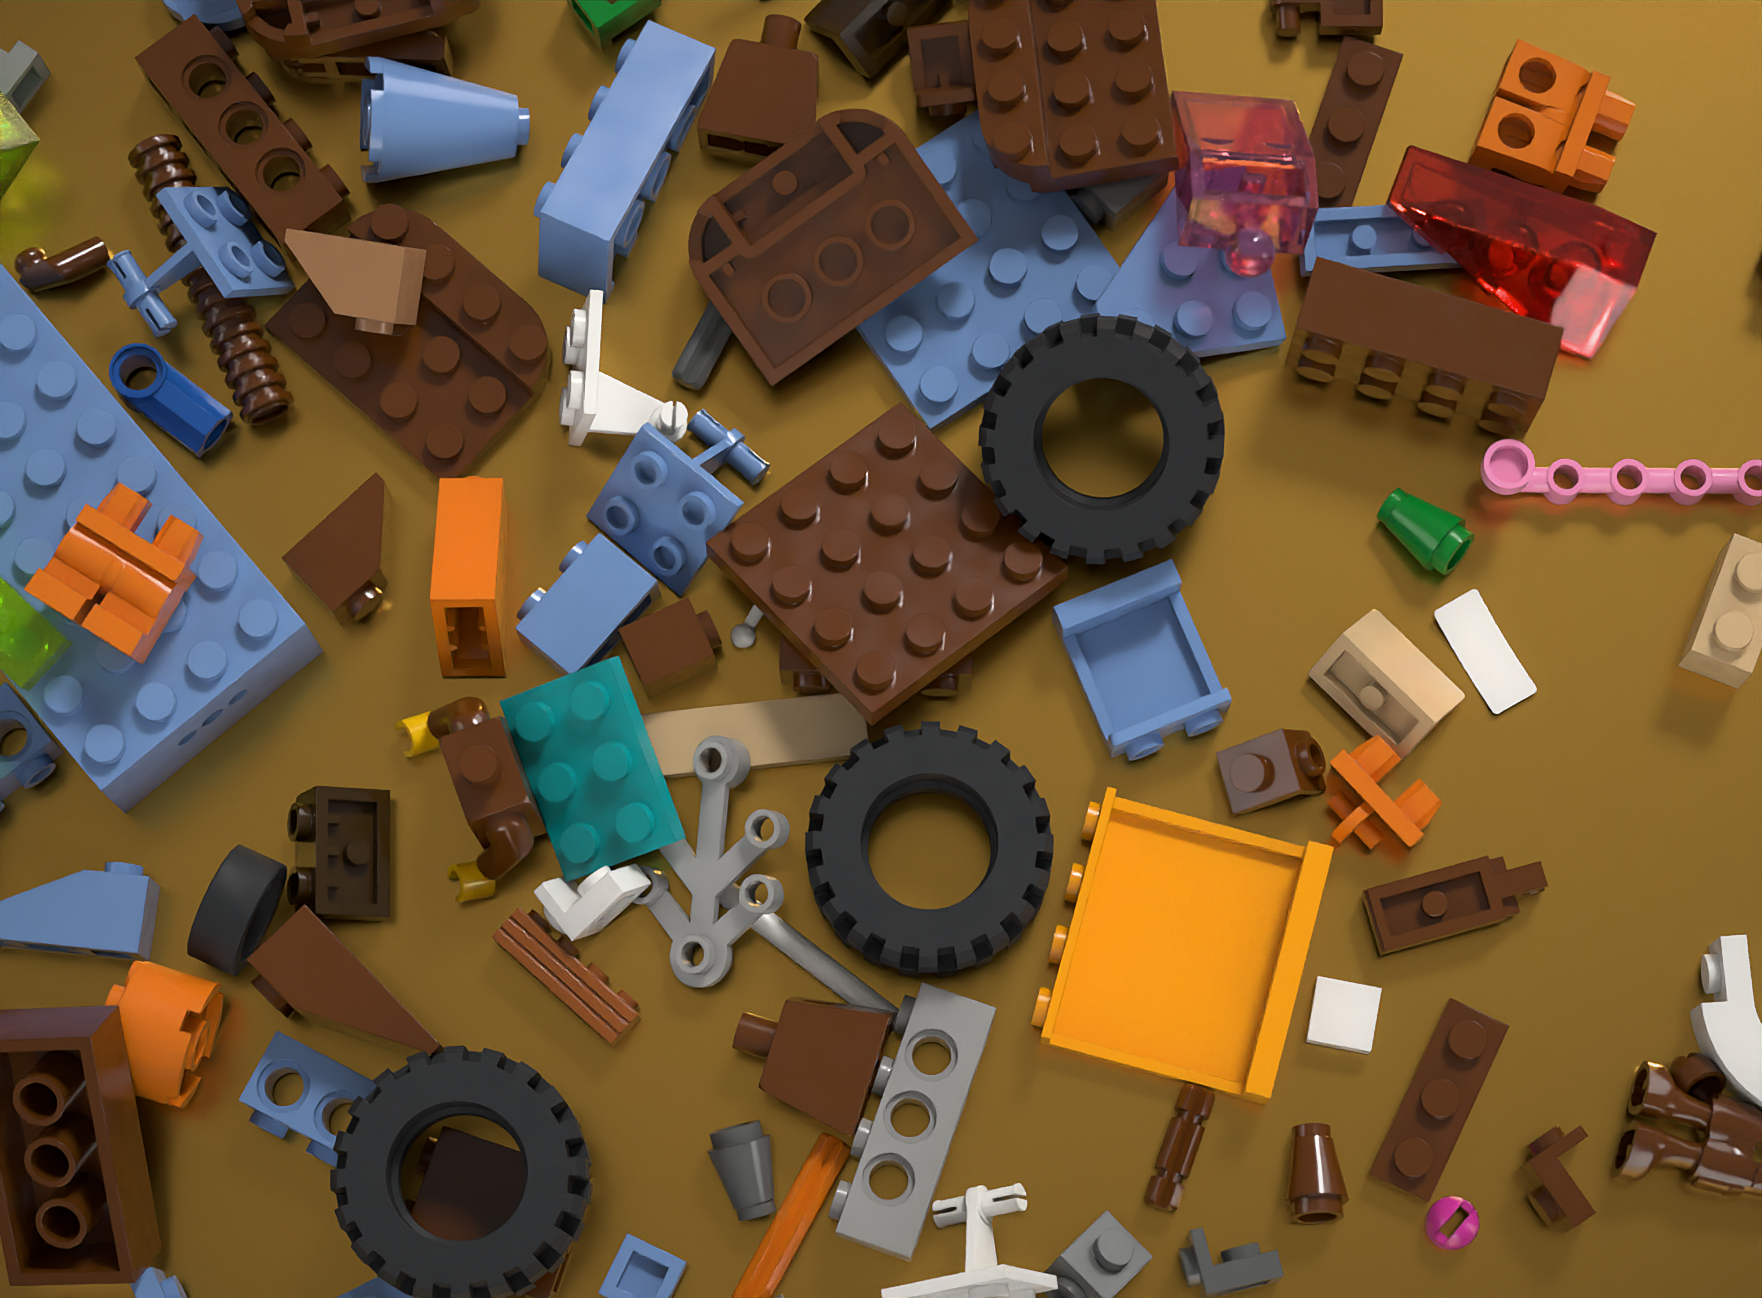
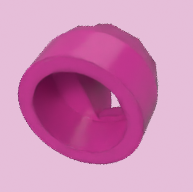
M1447 1196L1436 1201L1427 1211L1425 1230L1429 1239L1436 1246L1446 1250L1461 1249L1471 1243L1476 1237L1479 1230V1216L1474 1206L1466 1199L1458 1196ZM1461 1207L1468 1216L1453 1234L1447 1238L1439 1229L1451 1219L1457 1208Z

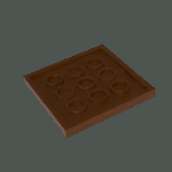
M899 402L728 525L723 531H720L706 541L707 556L872 726L1064 583L1068 577V566L1057 555L1049 553L1050 548L1038 536L1031 543L1017 530L1023 522L1016 515L1008 514L1004 517L994 502L995 494L902 402Z

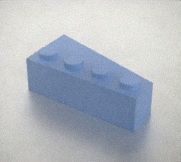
M650 20L647 21L636 41L630 38L626 40L616 61L615 73H617V76L611 87L608 88L602 85L598 89L588 113V120L591 121L583 136L578 133L573 134L561 160L563 172L556 184L550 181L546 182L537 198L533 215L540 218L538 276L586 297L590 290L603 291L602 304L606 305L615 286L614 281H612L613 260L616 254L628 258L639 236L636 231L645 208V202L642 200L645 198L655 203L664 185L671 162V154L667 153L666 150L669 148L679 152L713 83L716 48Z

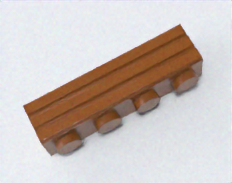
M518 907L491 936L495 943L614 1049L640 1021L641 1018L635 1011L639 1004L622 989L617 994L614 993L605 984L609 977L594 963L591 962L585 967L575 958L580 951L565 937L561 936L556 941L545 930L550 924L535 910L531 909L526 914Z

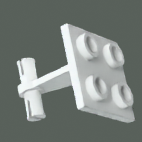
M590 290L582 310L573 309L570 327H565L563 337L562 363L573 365L572 370L569 372L567 387H562L559 403V425H569L568 445L581 446L588 432L636 436L641 426L647 422L675 444L686 433L688 412L685 405L678 401L675 406H672L673 401L663 403L599 372L603 291Z
M1016 1183L993 1190H988L985 1186L981 1185L968 1188L965 1196L934 1201L932 1211L942 1213L933 1215L937 1227L945 1228L949 1225L967 1222L965 1272L881 1289L882 1298H1036V1293L1058 1289L1057 1277L1055 1275L1005 1264L998 1265L992 1228L993 1217L1026 1210L1027 1200L1019 1198L1026 1196L1022 1184Z

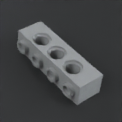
M923 982L917 998L905 994L893 1028V1032L904 1035L896 1059L883 1057L871 1092L882 1096L874 1121L862 1118L850 1151V1155L860 1158L852 1183L840 1180L828 1217L839 1221L836 1228L837 1237L911 1262L995 1019V1007ZM924 1043H939L949 1052L951 1061L943 1072L936 1075H927L915 1067L912 1060L913 1054ZM908 1103L917 1104L927 1112L930 1122L922 1134L916 1137H905L895 1131L891 1124V1118L895 1110L901 1105ZM894 1165L902 1169L906 1174L908 1186L900 1197L885 1200L872 1192L869 1185L870 1178L874 1171L881 1166Z

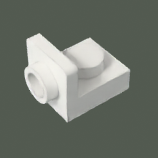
M635 863L613 871L608 866H604L591 874L580 885L575 880L566 882L564 876L543 882L534 893L544 905L543 911L550 924L559 932L567 934L571 941L602 931L651 882Z

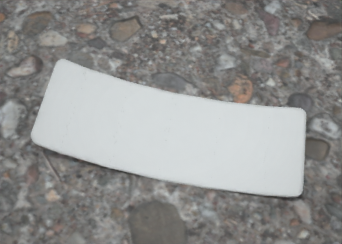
M1472 589L1434 612L1436 620L1458 659L1494 714L1503 712L1537 691L1535 684L1495 623L1478 590Z

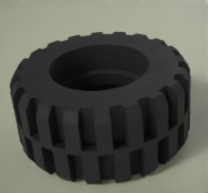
M1100 313L1081 315L1080 318L1066 322L1062 320L1046 327L1043 332L1034 338H1029L1003 366L989 390L983 406L984 413L982 423L979 426L978 446H981L983 461L981 469L985 483H990L996 496L994 499L995 504L1004 517L1008 514L1016 515L1023 522L1017 531L1031 543L1038 536L1050 547L1049 553L1067 559L1069 554L1086 558V563L1105 564L1106 559L1122 557L1124 562L1142 558L1145 551L1158 546L1162 549L1176 540L1177 534L1187 525L1191 526L1200 516L1210 494L1213 495L1220 477L1221 464L1224 458L1225 425L1218 392L1211 376L1206 374L1199 363L1200 359L1188 346H1182L1172 338V333L1156 324L1153 327L1137 321L1138 317L1119 314L1118 317L1100 316ZM1088 379H1116L1137 388L1153 404L1162 424L1163 449L1158 464L1143 483L1121 495L1093 497L1071 489L1052 471L1043 450L1042 430L1050 406L1066 389Z
M921 721V729L904 731L902 724L884 729L883 738L873 743H870L865 738L850 749V757L842 765L835 763L824 778L825 786L820 795L814 796L809 811L808 832H805V855L809 881L816 904L823 918H827L834 928L835 935L848 948L853 946L864 955L865 961L879 968L887 965L899 969V975L918 978L919 973H937L938 978L956 976L957 970L972 965L976 970L992 962L993 955L1003 948L1009 950L1022 937V932L1028 923L1034 921L1042 905L1049 883L1054 853V835L1051 834L1050 812L1045 798H1040L1035 789L1036 780L1025 765L1018 767L1010 759L1011 751L998 741L994 740L990 745L978 739L977 730L959 725L957 732L940 729V721ZM920 793L948 795L970 806L982 820L990 840V862L979 886L959 903L940 909H918L904 905L892 898L875 879L868 859L870 834L879 816L894 802Z
M465 1046L444 1047V1053L429 1056L423 1051L406 1058L408 1065L394 1073L387 1068L372 1080L377 1086L365 1099L358 1095L348 1110L352 1119L346 1131L338 1130L333 1151L338 1154L336 1169L330 1170V1190L337 1197L338 1208L334 1211L339 1226L347 1233L352 1242L350 1247L364 1264L368 1265L379 1278L413 1298H506L514 1294L520 1297L536 1287L534 1282L548 1271L553 1274L566 1260L563 1254L572 1241H578L585 1226L582 1219L586 1205H591L593 1185L590 1182L589 1169L592 1166L589 1146L585 1142L581 1131L582 1127L571 1108L553 1085L551 1086L538 1071L522 1061L520 1063L507 1058L502 1052L484 1048L482 1052L469 1051ZM477 1116L501 1126L517 1143L525 1166L523 1194L511 1217L492 1233L467 1241L443 1239L424 1230L409 1213L401 1191L402 1165L412 1144L430 1126L449 1117Z

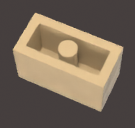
M1734 533L1719 553L1678 666L1738 689L1753 673L1762 648V543Z

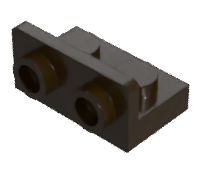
M314 786L298 795L296 803H293L290 807L287 820L289 839L295 842V866L291 868L288 875L287 898L290 905H295V913L305 904L318 918L382 921L389 918L390 790Z

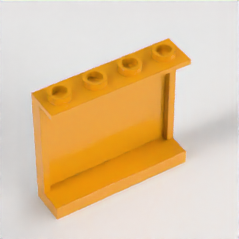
M1107 787L1103 804L1090 801L1081 839L1092 841L1087 865L1074 863L1064 900L1076 903L1070 928L1057 924L1048 962L1060 965L1054 989L1041 987L1031 1025L1043 1027L1039 1044L1185 1084L1198 1085L1211 1091L1266 1105L1271 1098L1334 847L1310 840L1306 847L1116 797L1117 789Z

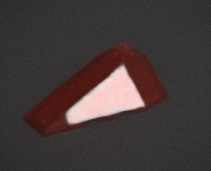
M1413 145L1406 148L1386 201L1388 207L1439 253H1448L1476 278L1473 283L1487 296L1493 294L1515 314L1565 328L1559 348L1586 361L1594 357L1636 292L1657 235L1656 232L1602 207Z

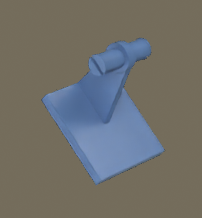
M164 187L156 194V197L187 243L149 277L145 276L130 250L119 252L113 256L114 259H110L107 262L108 268L112 270L126 291L123 295V300L129 309H138L152 330L154 337L165 335L178 324L159 297V294L200 265H203L224 298L288 294L296 287L284 270L286 263L281 253L274 245L263 239L251 221L252 212L250 207L238 193L230 190L229 187Z
M704 408L691 419L687 430L710 447L708 450L691 459L649 422L645 423L637 432L586 515L588 519L679 596L688 591L709 558L706 554V541L730 525L744 504L743 501L711 474L721 465L728 462L751 481V484L755 485V483H758L763 478L771 465L744 444L746 437L736 428L728 431L710 416Z

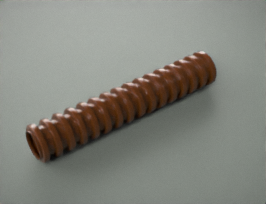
M160 134L147 138L137 144L129 153L128 161L132 168L137 169L135 177L140 185H144L142 193L146 201L152 202L150 211L153 217L160 219L157 224L159 232L163 236H168L164 242L169 252L176 253L187 241L156 197V194L164 187L200 186L195 185L197 177L194 171L188 169L190 161L186 153L180 152L182 143L179 137L172 134ZM200 265L181 278L182 284L190 287L187 292L190 302L198 304L194 312L198 320L205 321L202 326L205 336L212 338L209 344L211 351L214 355L220 356L217 361L218 367L221 372L228 373L224 381L229 389L236 390L232 395V399L236 406L243 407L239 414L243 423L259 425L284 415L289 411L295 400L290 391H284L287 382L283 374L276 373L280 367L277 359L268 356L272 348L268 340L261 339L264 334L262 325L259 322H253L257 313L252 305H247L249 297L224 298L203 265Z

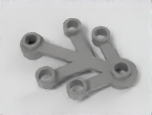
M718 735L703 740L696 748L693 756L694 772L698 779L702 781L696 853L685 839L659 848L665 859L692 893L690 918L668 892L669 883L667 876L656 867L638 866L645 875L651 877L653 886L651 892L646 897L641 893L632 901L636 904L647 905L673 940L670 950V964L676 977L684 984L698 988L710 987L722 980L733 962V949L731 945L761 916L776 912L782 905L784 890L779 880L772 876L754 874L742 882L739 889L740 902L718 920L720 896L768 850L782 847L790 833L789 822L782 813L759 809L748 817L745 824V835L724 854L729 789L738 786L746 779L751 761L749 752L742 742L734 738ZM718 750L721 754L722 762L719 769L712 772L710 767L711 757ZM770 818L774 824V832L771 838L765 841L761 836V826L765 820ZM764 883L768 889V898L763 905L759 906L755 900V892L758 886ZM699 943L703 947L704 958L696 966L693 962V951Z

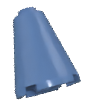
M366 57L364 66L370 73H375V79L362 78L359 138L360 149H369L368 161H372L373 165H360L363 182L378 183L513 158L516 155L517 145L528 144L530 129L529 109L519 108L517 95L382 57Z

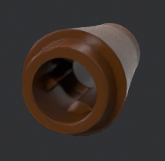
M1306 1123L1292 1127V1140L1290 1143L1283 1202L1286 1207L1290 1208L1291 1220L1302 1224H1322L1342 1219L1344 1217L1343 1204L1349 1201L1334 1141L1331 1138L1330 1125Z

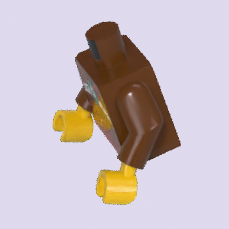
M469 696L460 698L434 711H426L402 719L395 724L396 731L405 729L410 737L411 748L404 751L405 756L413 757L441 747L467 823L484 849L475 861L449 866L447 871L448 879H460L461 889L460 894L455 898L456 902L491 897L495 892V880L504 876L530 853L534 845V837L547 832L505 717L491 718L485 702L477 697Z

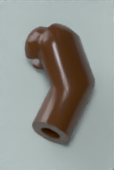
M93 237L47 258L46 253L41 248H28L16 256L14 269L21 275L19 279L20 284L27 289L38 292L77 281L105 268L110 260V256L102 240L99 237Z

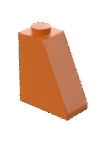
M468 476L464 478L439 479L430 605L442 677L505 676L508 511L503 478Z

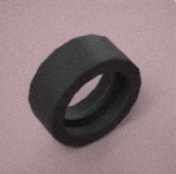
M240 844L232 849L218 868L201 901L189 934L187 954L226 973L237 976L249 963L247 958L259 947L274 917L286 883L287 866Z

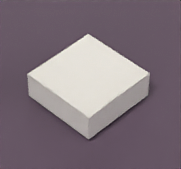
M1317 976L1305 1042L1370 1054L1382 988Z

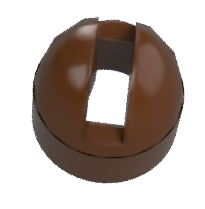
M1691 1052L1687 1058L1685 1056H1678L1668 1068L1678 1088L1687 1095L1703 1102L1712 1097L1715 1092L1722 1093L1726 1085V1077L1715 1062L1700 1052Z

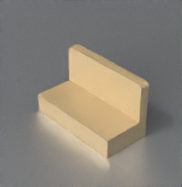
M1376 609L1371 610L1343 632L1307 673L1372 737L1379 735L1401 758V761L1412 752L1440 720L1456 708L1465 698L1464 693Z

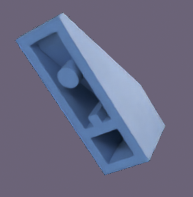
M105 862L104 872L82 870L0 901V947L150 962L160 886L149 876H143L144 867L123 862Z

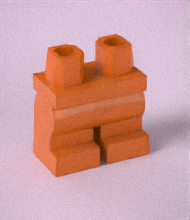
M1517 39L1506 59L1489 103V109L1485 114L1466 165L1490 172L1492 168L1508 172L1522 181L1544 186L1545 190L1560 196L1568 185L1586 191L1601 193L1609 179L1616 157L1587 146L1586 142L1590 131L1592 130L1620 141L1629 126L1636 105L1620 95L1606 90L1611 78L1610 76L1594 70L1590 73L1585 68Z
M119 482L102 500L97 509L85 504L75 519L77 523L64 536L52 559L44 570L39 568L24 590L40 602L143 665L177 608L184 591L187 592L197 576L189 569V566L195 559L204 536L173 515L169 516L152 544L136 535L135 531L153 504Z

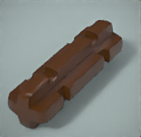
M1185 1084L1180 1091L1174 1108L1178 1111L1177 1117L1172 1116L1155 1164V1168L1159 1169L1156 1176H1151L1144 1196L1145 1202L1155 1208L1174 1212L1179 1207L1185 1186L1181 1185L1183 1178L1188 1179L1205 1131V1128L1201 1126L1202 1122L1209 1119L1215 1101V1094L1204 1087Z

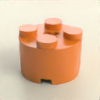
M135 960L130 967L124 987L117 984L112 987L105 1006L119 1005L133 1089L136 1096L179 1109H183L189 1103L202 1078L190 1074V1072L197 1068L202 1056L210 1057L217 1036L224 1002V993L218 992L222 987L220 983L149 961Z

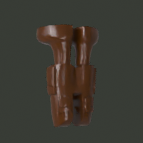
M1643 1061L1636 1072L1629 1094L1628 1110L1630 1114L1650 1120H1665L1695 1128L1699 1135V1141L1697 1143L1679 1138L1654 1126L1639 1121H1632L1624 1128L1619 1137L1613 1157V1176L1629 1183L1636 1182L1644 1178L1654 1168L1669 1166L1686 1169V1176L1692 1187L1719 1193L1722 1196H1740L1744 1193L1762 1197V1163L1753 1161L1755 1148L1762 1150V1110L1748 1102H1743L1717 1092L1705 1102L1700 1101L1678 1088L1670 1072L1662 1064Z

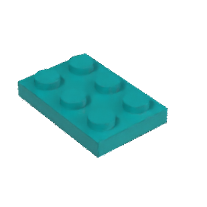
M619 656L606 659L499 701L566 882L594 873L604 866L610 867L686 838Z

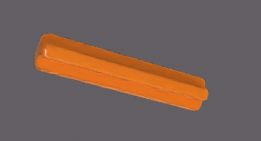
M823 1133L818 1137L736 1286L732 1298H772L850 1156L851 1149L847 1143L827 1133Z

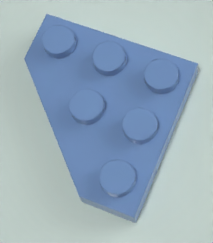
M1246 162L1187 169L1178 179L1152 221L1147 225L1089 313H1100V316L1116 317L1119 314L1138 317L1137 321L1153 327L1156 324L1172 333V338L1182 346H1188L1198 358L1280 346L1287 339Z

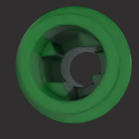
M1401 488L1395 489L1387 497L1377 513V519L1386 525L1388 530L1427 571L1435 568L1443 575H1447L1458 565L1469 550L1475 537L1474 533L1465 528V519L1412 494H1408Z

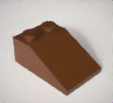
M305 904L247 958V961L260 973L251 981L252 985L287 1019L297 1011L312 1024L406 1056H412L423 1051L429 1056L444 1053L443 1046Z

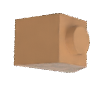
M286 228L284 241L334 314L356 317V330L387 335L393 334L394 323L416 325L427 250Z

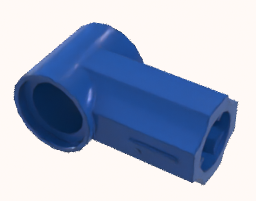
M142 343L129 344L117 351L110 362L109 376L111 383L120 400L127 408L142 413L199 458L206 451L212 449L225 433L229 422L233 418V413L165 362L155 348ZM144 366L157 370V376L153 384L148 388L132 390L126 387V380L129 374L136 368Z

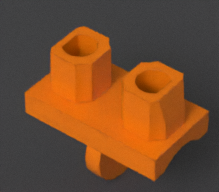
M1379 735L1361 744L1350 754L1343 749L1329 762L1334 771L1364 801L1359 807H1356L1340 790L1327 802L1343 820L1331 835L1340 844L1355 833L1372 850L1385 838L1369 820L1375 813L1411 851L1424 839L1422 830L1431 822L1443 803L1420 778L1394 802L1377 783L1401 762V758Z

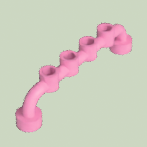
M1503 439L1495 442L1488 448L1480 466L1482 480L1493 492L1502 495H1511L1518 492L1543 493L1550 502L1558 505L1572 502L1578 493H1606L1610 500L1620 505L1634 503L1642 493H1669L1674 501L1682 505L1696 504L1706 493L1733 494L1738 502L1748 506L1757 505L1762 502V490L1749 488L1744 480V476L1752 475L1757 477L1762 483V460L1757 459L1746 462L1741 468H1709L1704 462L1696 459L1685 460L1677 468H1645L1641 462L1634 459L1621 460L1613 468H1582L1579 463L1572 459H1559L1550 467H1535L1534 456L1524 443L1514 439ZM1557 474L1566 475L1571 479L1573 488L1562 489L1558 487L1554 482L1553 476ZM1617 476H1630L1635 481L1636 488L1632 490L1623 488L1618 483ZM1681 476H1693L1699 483V489L1691 490L1686 488L1681 482Z

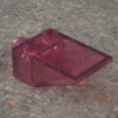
M1173 90L1171 106L1180 170L1174 171L1178 246L1224 249L1225 261L1228 267L1235 274L1244 278H1255L1266 273L1274 262L1275 253L1303 255L1319 204L1315 157L1295 100Z

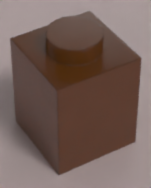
M688 597L618 629L622 643L648 699L717 668L715 654L712 649L723 645L709 612L705 610L696 614Z

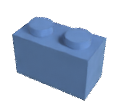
M598 533L589 545L584 541L576 544L559 566V571L563 573L547 592L542 588L536 590L524 602L517 613V618L521 622L515 629L520 641L561 676L604 661L621 641L618 629L639 620L661 596L658 581L601 533Z

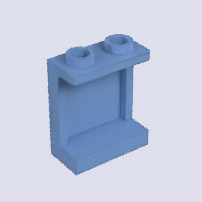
M1172 559L1053 607V625L1110 758L1126 753L1129 760H1136L1164 747L1165 744L1162 738L1183 729L1186 730L1188 736H1195L1211 730L1224 722L1221 714L1229 710L1232 702L1228 689H1222L1181 595L1182 581Z

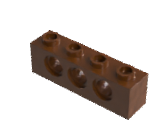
M193 14L137 55L135 60L148 83L232 189L245 200L255 218L289 261L293 263L297 258L284 241L286 228L331 235L351 220L343 201L350 192L329 164H326L319 170L309 158L306 152L312 149L313 146L298 124L291 117L281 123L269 106L275 103L276 99L262 79L254 71L245 77L234 64L233 60L239 56V53L222 29L216 25L208 31L199 18ZM222 80L226 82L222 92L215 97L202 98L197 96L201 86L208 81ZM259 126L263 128L260 137L253 143L241 145L234 142L236 134L244 127ZM295 172L300 175L297 184L287 191L271 189L273 180L281 173Z

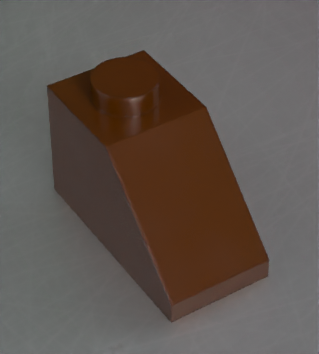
M377 472L282 557L289 571L341 626L351 616L358 620L372 611L383 597V593L380 590L388 584L392 495L385 481Z

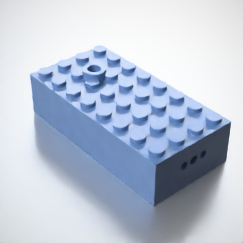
M0 263V670L96 786L126 813L315 659L323 650L299 615ZM119 482L153 504L135 531L136 535L152 544L169 516L173 515L204 536L196 557L189 566V569L197 576L187 592L184 591L177 608L143 665L40 602L24 590L39 568L44 570L52 559L64 536L77 523L75 519L85 504L97 509L102 500Z

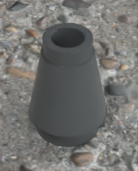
M760 1120L733 1125L709 1133L713 1148L708 1150L707 1153L733 1208L736 1209L738 1221L749 1220L776 1212L773 1199L775 1194L770 1134L763 1135Z

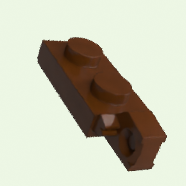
M1487 855L1363 890L1362 896L1379 953L1384 955L1505 921L1507 917L1519 914L1520 910L1516 899L1545 891L1544 887H1548L1541 861L1507 870L1503 856L1489 859Z

